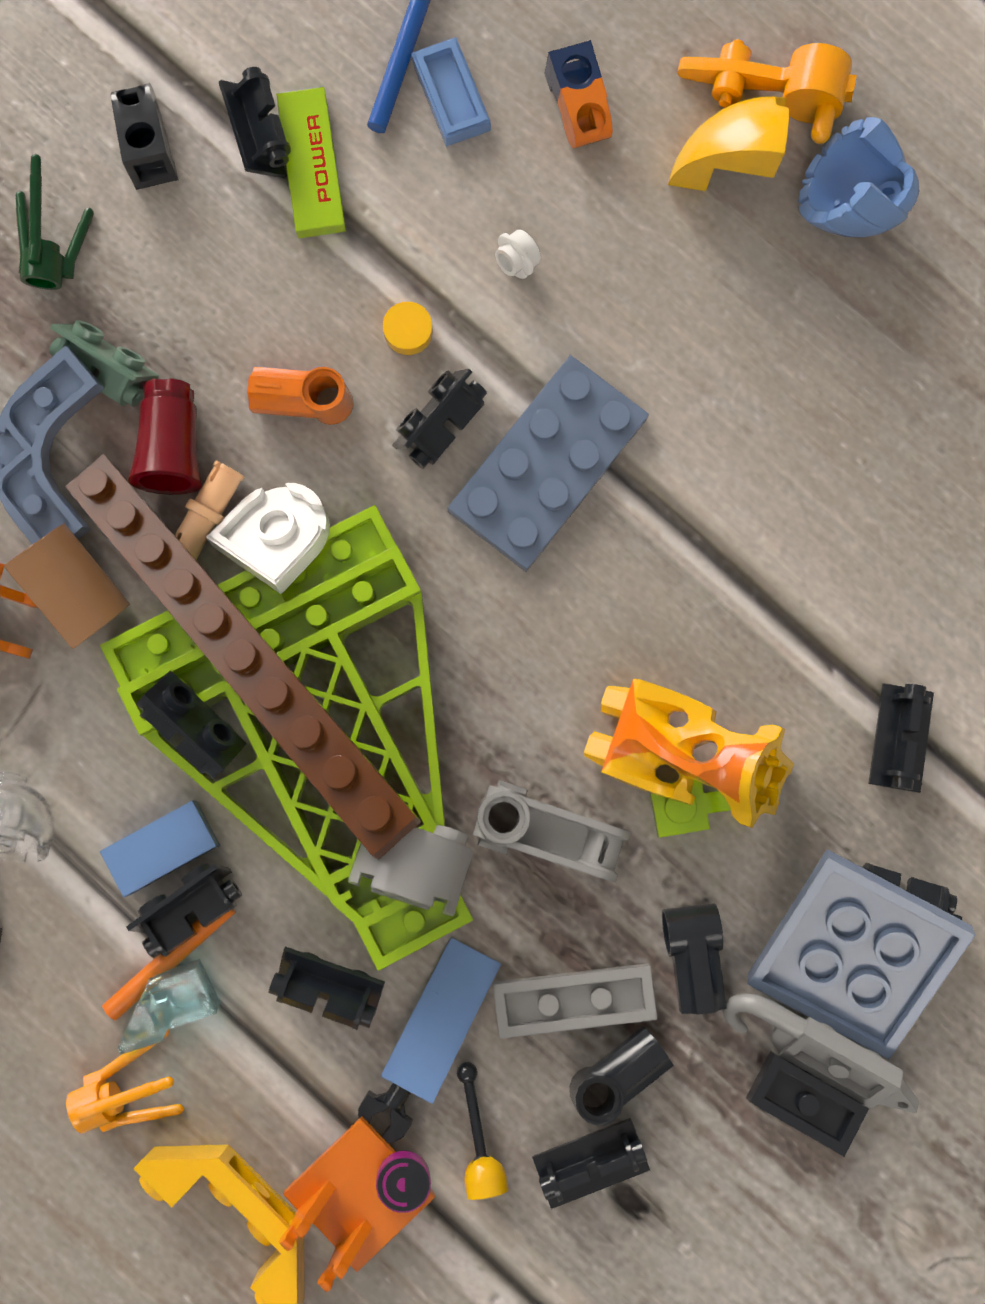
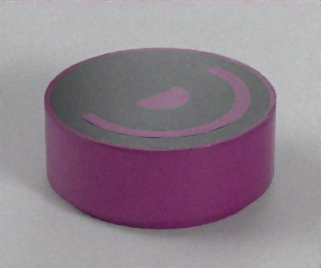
M398 1151L383 1160L377 1172L376 1190L380 1201L388 1209L399 1213L411 1212L419 1208L428 1198L431 1189V1176L429 1167L422 1157L410 1151Z

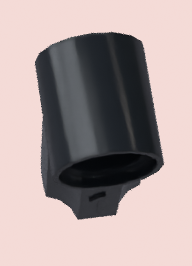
M712 903L663 909L662 926L667 953L673 960L679 1011L681 1014L700 1015L727 1009L719 951L723 950V930L717 905Z
M642 1026L596 1064L579 1070L573 1076L569 1086L570 1098L579 1115L586 1122L596 1126L607 1125L615 1121L626 1103L674 1065L649 1030ZM594 1083L608 1085L609 1094L602 1105L589 1107L583 1104L584 1092L590 1085Z

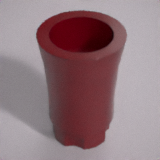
M155 378L144 384V399L140 402L135 455L128 478L129 484L142 491L164 495L188 494L201 488L196 438L197 407L194 404V390L190 388L189 383L174 378Z

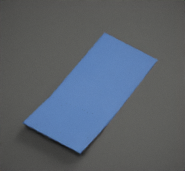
M450 938L381 1077L433 1104L501 963Z

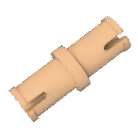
M216 460L195 500L189 498L185 507L189 510L175 533V536L196 560L208 540L206 536L225 518L221 515L240 482L245 478L242 474Z

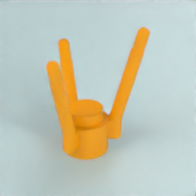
M161 1027L149 1037L147 1036L102 1069L85 1075L83 1077L84 1087L69 1092L66 1100L67 1113L72 1126L77 1132L82 1134L98 1127L102 1132H106L118 1126L161 1119L163 1117L179 1115L183 1112L184 1108L181 1104L121 1113L125 1104L172 1087L174 1079L170 1076L121 1092L119 1086L114 1081L106 1083L108 1078L169 1035L167 1027Z

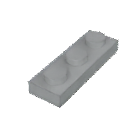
M648 963L493 982L499 1039L657 1020L651 966Z

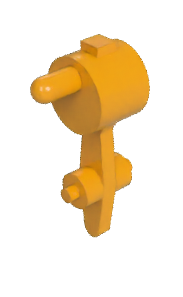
M740 39L725 44L722 47L720 58L682 57L680 59L677 71L678 76L683 79L712 84V97L724 108L738 103L742 98L743 89L782 92V97L787 98L785 107L789 108V116L795 120L813 124L811 138L817 144H823L829 140L834 120L841 115L844 102H852L857 75H851L852 59L848 53L839 47L824 43H812L799 47L793 52L789 67L786 68L750 62L752 52L748 46L744 45V41Z

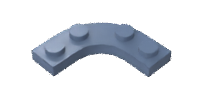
M64 346L18 387L0 415V500L11 519L32 545L63 523L67 525L78 540L90 530L89 526L58 489L50 469L49 454L55 435L68 419L104 389L103 385L75 351L68 346Z

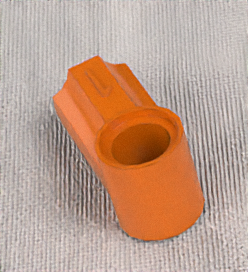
M324 366L316 367L310 371L254 367L253 372L249 375L247 394L249 410L252 413L316 418L321 423L334 425L346 420L352 412L354 405L353 396L342 376L332 368ZM326 388L338 389L337 397L333 402L328 405L316 404L317 397L322 390Z

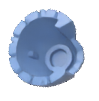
M866 117L865 121L859 119L852 122L850 127H843L842 134L835 133L822 146V154H816L805 173L807 179L802 181L804 187L799 192L798 203L801 204L799 211L803 218L825 232L844 237L875 236L898 226L908 218V213L914 208L920 192L919 179L912 166L906 163L903 151L889 126L882 119Z

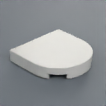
M286 483L287 487H278L264 491L263 488L253 491L206 536L212 547L280 594L318 556L329 535L330 524L328 514L319 497L309 488L297 483Z

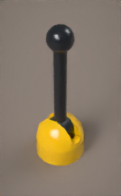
M464 1062L457 1069V1077L460 1082L464 1083L476 1157L466 1168L464 1184L467 1199L480 1200L502 1195L509 1191V1186L502 1164L486 1154L474 1085L478 1071L473 1063Z

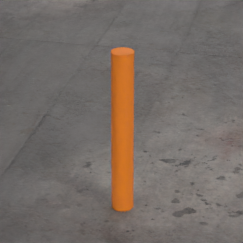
M235 909L230 910L206 928L202 927L197 919L192 924L197 934L165 957L160 954L149 962L102 1005L105 1013L115 1021L119 1019L236 913Z

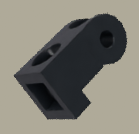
M148 83L111 92V103L121 159L135 189L139 190L179 180L152 85Z

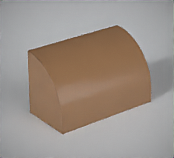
M65 523L52 530L4 565V568L72 649L105 626L130 605Z

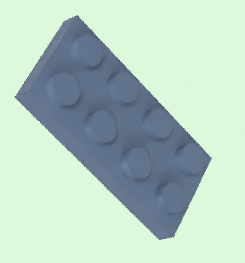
M569 355L447 507L448 513L523 571L527 572L646 422L649 413L572 355Z

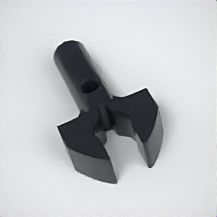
M392 1083L387 1092L378 1095L369 1090L358 1108V1119L363 1116L370 1124L372 1116L376 1113L384 1112L389 1107L391 1108V1124L386 1128L382 1137L388 1144L402 1139L413 1121L411 1117L406 1115L404 1105L411 1092Z

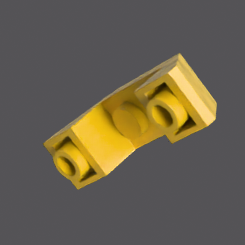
M229 1144L154 1146L133 1168L139 1174V1182L145 1192L157 1201L164 1200L171 1208L203 1175L209 1181L208 1187L212 1195L226 1207L233 1205L248 1220L246 1223L247 1228L253 1237L265 1246L272 1244L277 1249L259 1268L250 1286L255 1292L254 1297L257 1304H303L305 1299L304 1237L301 1239L298 1236L290 1251H286L279 1244L280 1238L289 1228L296 1211Z

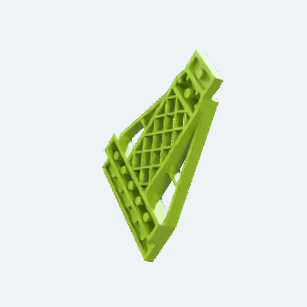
M373 505L330 527L327 541L321 552L282 594L247 570L218 584L287 666L297 662L294 674L300 681L309 656L336 664L327 692L310 687L306 688L313 696L324 699L322 707L328 713L332 701L360 710L351 736L353 743L360 749L384 756L379 770L384 779L390 760L392 761L410 797L398 795L404 802L408 803L412 811L415 806L424 823L419 829L434 833L437 825L445 826L423 596L377 507ZM411 605L414 609L420 676L381 696H372L346 648L345 640L351 633L403 606ZM168 610L100 645L120 686L117 688V691L138 734L144 736L327 896L331 903L354 923L378 971L474 920L461 894L454 916L441 914L445 903L434 901L433 907L427 910L372 892V887H370L372 880L363 876L359 887L348 882L361 842L357 839L352 857L324 849L332 820L335 819L341 822L343 820L330 805L328 810L300 802L307 777L302 771L300 772L293 793L279 763L298 768L293 760L277 756L279 743L273 737L269 745L254 713ZM331 644L337 657L319 652L318 650ZM343 668L361 703L335 696ZM171 670L179 679L189 685L195 694L209 707L224 699H229L257 754V758L253 763L215 782L205 772L200 774L198 769L145 718L142 719L139 715L143 711L136 703ZM417 688H421L431 782V791L428 794L421 793L382 717V709L385 705ZM366 715H368L385 750L358 742ZM260 770H265L308 857L304 858L298 855L227 792V788ZM303 810L325 816L318 840ZM326 857L348 863L349 865L333 872Z

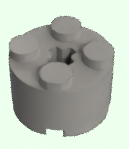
M437 825L434 833L415 827L379 860L374 858L363 844L360 843L348 882L359 887L363 876L372 880L370 887H372L371 891L427 910L433 907L434 901L442 902L445 904L441 914L454 916L474 851L465 846L468 835L461 831Z

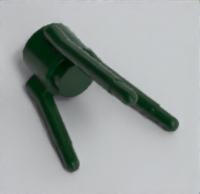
M33 154L30 164L29 221L25 193L17 191L15 194L20 249V280L31 287L56 290L62 287V278H74L75 261L88 232L94 211L91 208L84 210L65 257L60 254V246L57 243L41 239V157L38 154Z

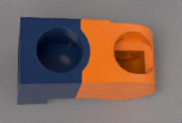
M591 40L549 51L544 74L550 92H554L562 116L564 130L571 147L574 149L611 138L613 128L606 99L607 93ZM579 59L577 61L567 63L570 60Z

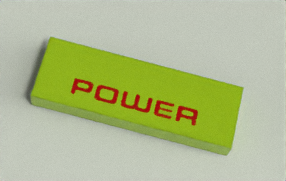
M319 87L276 93L280 122L286 141L291 148L286 167L298 239L346 232L325 88Z

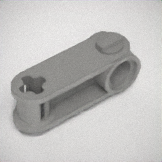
M501 780L498 781L497 787L488 786L485 798L477 809V822L473 832L474 836L480 837L477 845L506 855L509 848L616 883L618 874L614 871L623 841L630 839L631 832L526 797L527 789ZM500 802L511 804L517 813V822L512 829L506 832L495 831L490 826L488 820L489 811L495 804Z

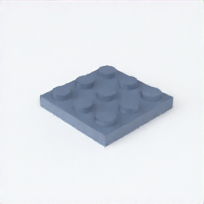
M827 849L748 972V985L820 1023L829 1025L836 1032L889 1060L976 935L972 925Z

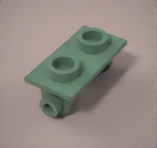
M76 320L74 324H52L50 329L63 337H58L52 342L49 353L54 356L64 346L74 350L92 373L95 368L100 370L97 379L104 387L101 392L121 406L127 404L132 407L136 406L144 394V391L139 388L141 381L158 379L159 377L158 374L144 366L145 359L142 356L124 347L118 346L115 348L103 340L104 333L100 329L89 323Z

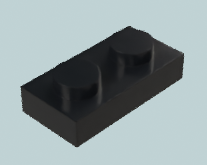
M772 1051L767 1056L746 1096V1099L753 1105L845 1157L869 1110L861 1102Z

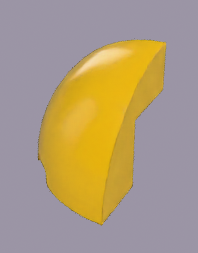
M758 97L732 104L711 116L696 129L682 147L672 168L668 185L706 191L714 168L774 178L786 150L789 124V108L785 107L787 98Z

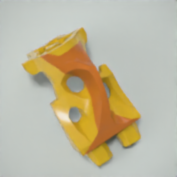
M633 679L630 688L606 687L601 701V712L607 716L619 719L614 736L594 731L589 736L584 750L585 757L603 767L602 773L637 789L689 805H693L696 797L691 793L693 781L696 780L717 789L728 802L731 808V816L741 825L750 828L754 827L761 814H776L782 787L794 766V763L781 751V743L785 732L783 727L764 725L760 726L758 732L754 735L739 734L728 731L716 724L717 711L713 708L662 686L640 679ZM674 711L685 712L688 715L689 722L683 727L675 728L670 725L669 716ZM713 742L717 745V753L708 761L700 762L692 756L694 749L704 744ZM660 765H668L674 768L679 774L678 781L673 784L661 781L656 776L657 768Z

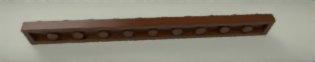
M104 454L65 486L374 858L379 860L421 822Z

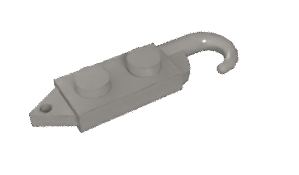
M739 994L726 1001L727 1009H723L725 1021L739 1033H746L748 1027L739 1019L737 1013L747 1012L753 1014L775 1027L772 1042L780 1051V1057L871 1109L879 1104L917 1113L919 1100L902 1079L904 1071L884 1060L878 1053L861 1047L837 1033L827 1024L820 1023L811 1017L805 1020L783 1006L760 995Z

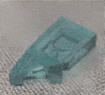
M200 959L170 969L149 979L118 1046L120 1054L162 1042L167 1029L217 1013L220 1001Z

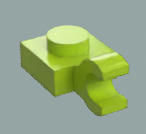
M696 780L693 781L691 792L696 796L693 805L650 793L658 838L709 830L708 814L730 811L731 808L719 791L704 793L702 783Z

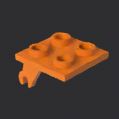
M363 1116L283 1192V1195L297 1209V1212L289 1228L280 1238L279 1244L286 1251H290L297 1237L299 1236L302 1239L309 1231L311 1225L314 1224L335 1246L327 1268L317 1281V1284L325 1292L331 1290L336 1277L341 1280L345 1276L349 1266L358 1272L435 1198V1192L430 1189L426 1201L416 1210L406 1213L392 1211L380 1201L376 1190L377 1172L383 1160L396 1151Z

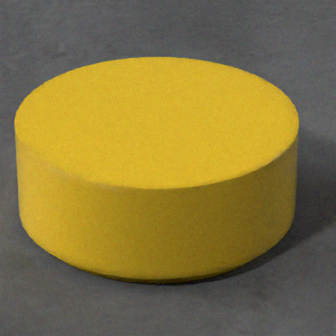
M401 302L392 306L383 319L385 340L392 350L402 355H414L422 352L430 344L433 335L430 314L423 306L414 302Z

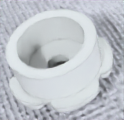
M516 230L510 235L503 233L499 236L498 245L500 247L496 251L495 257L501 270L508 276L515 275L520 279H525L528 275H531L533 268L540 263L541 259L538 246L533 238L523 230Z

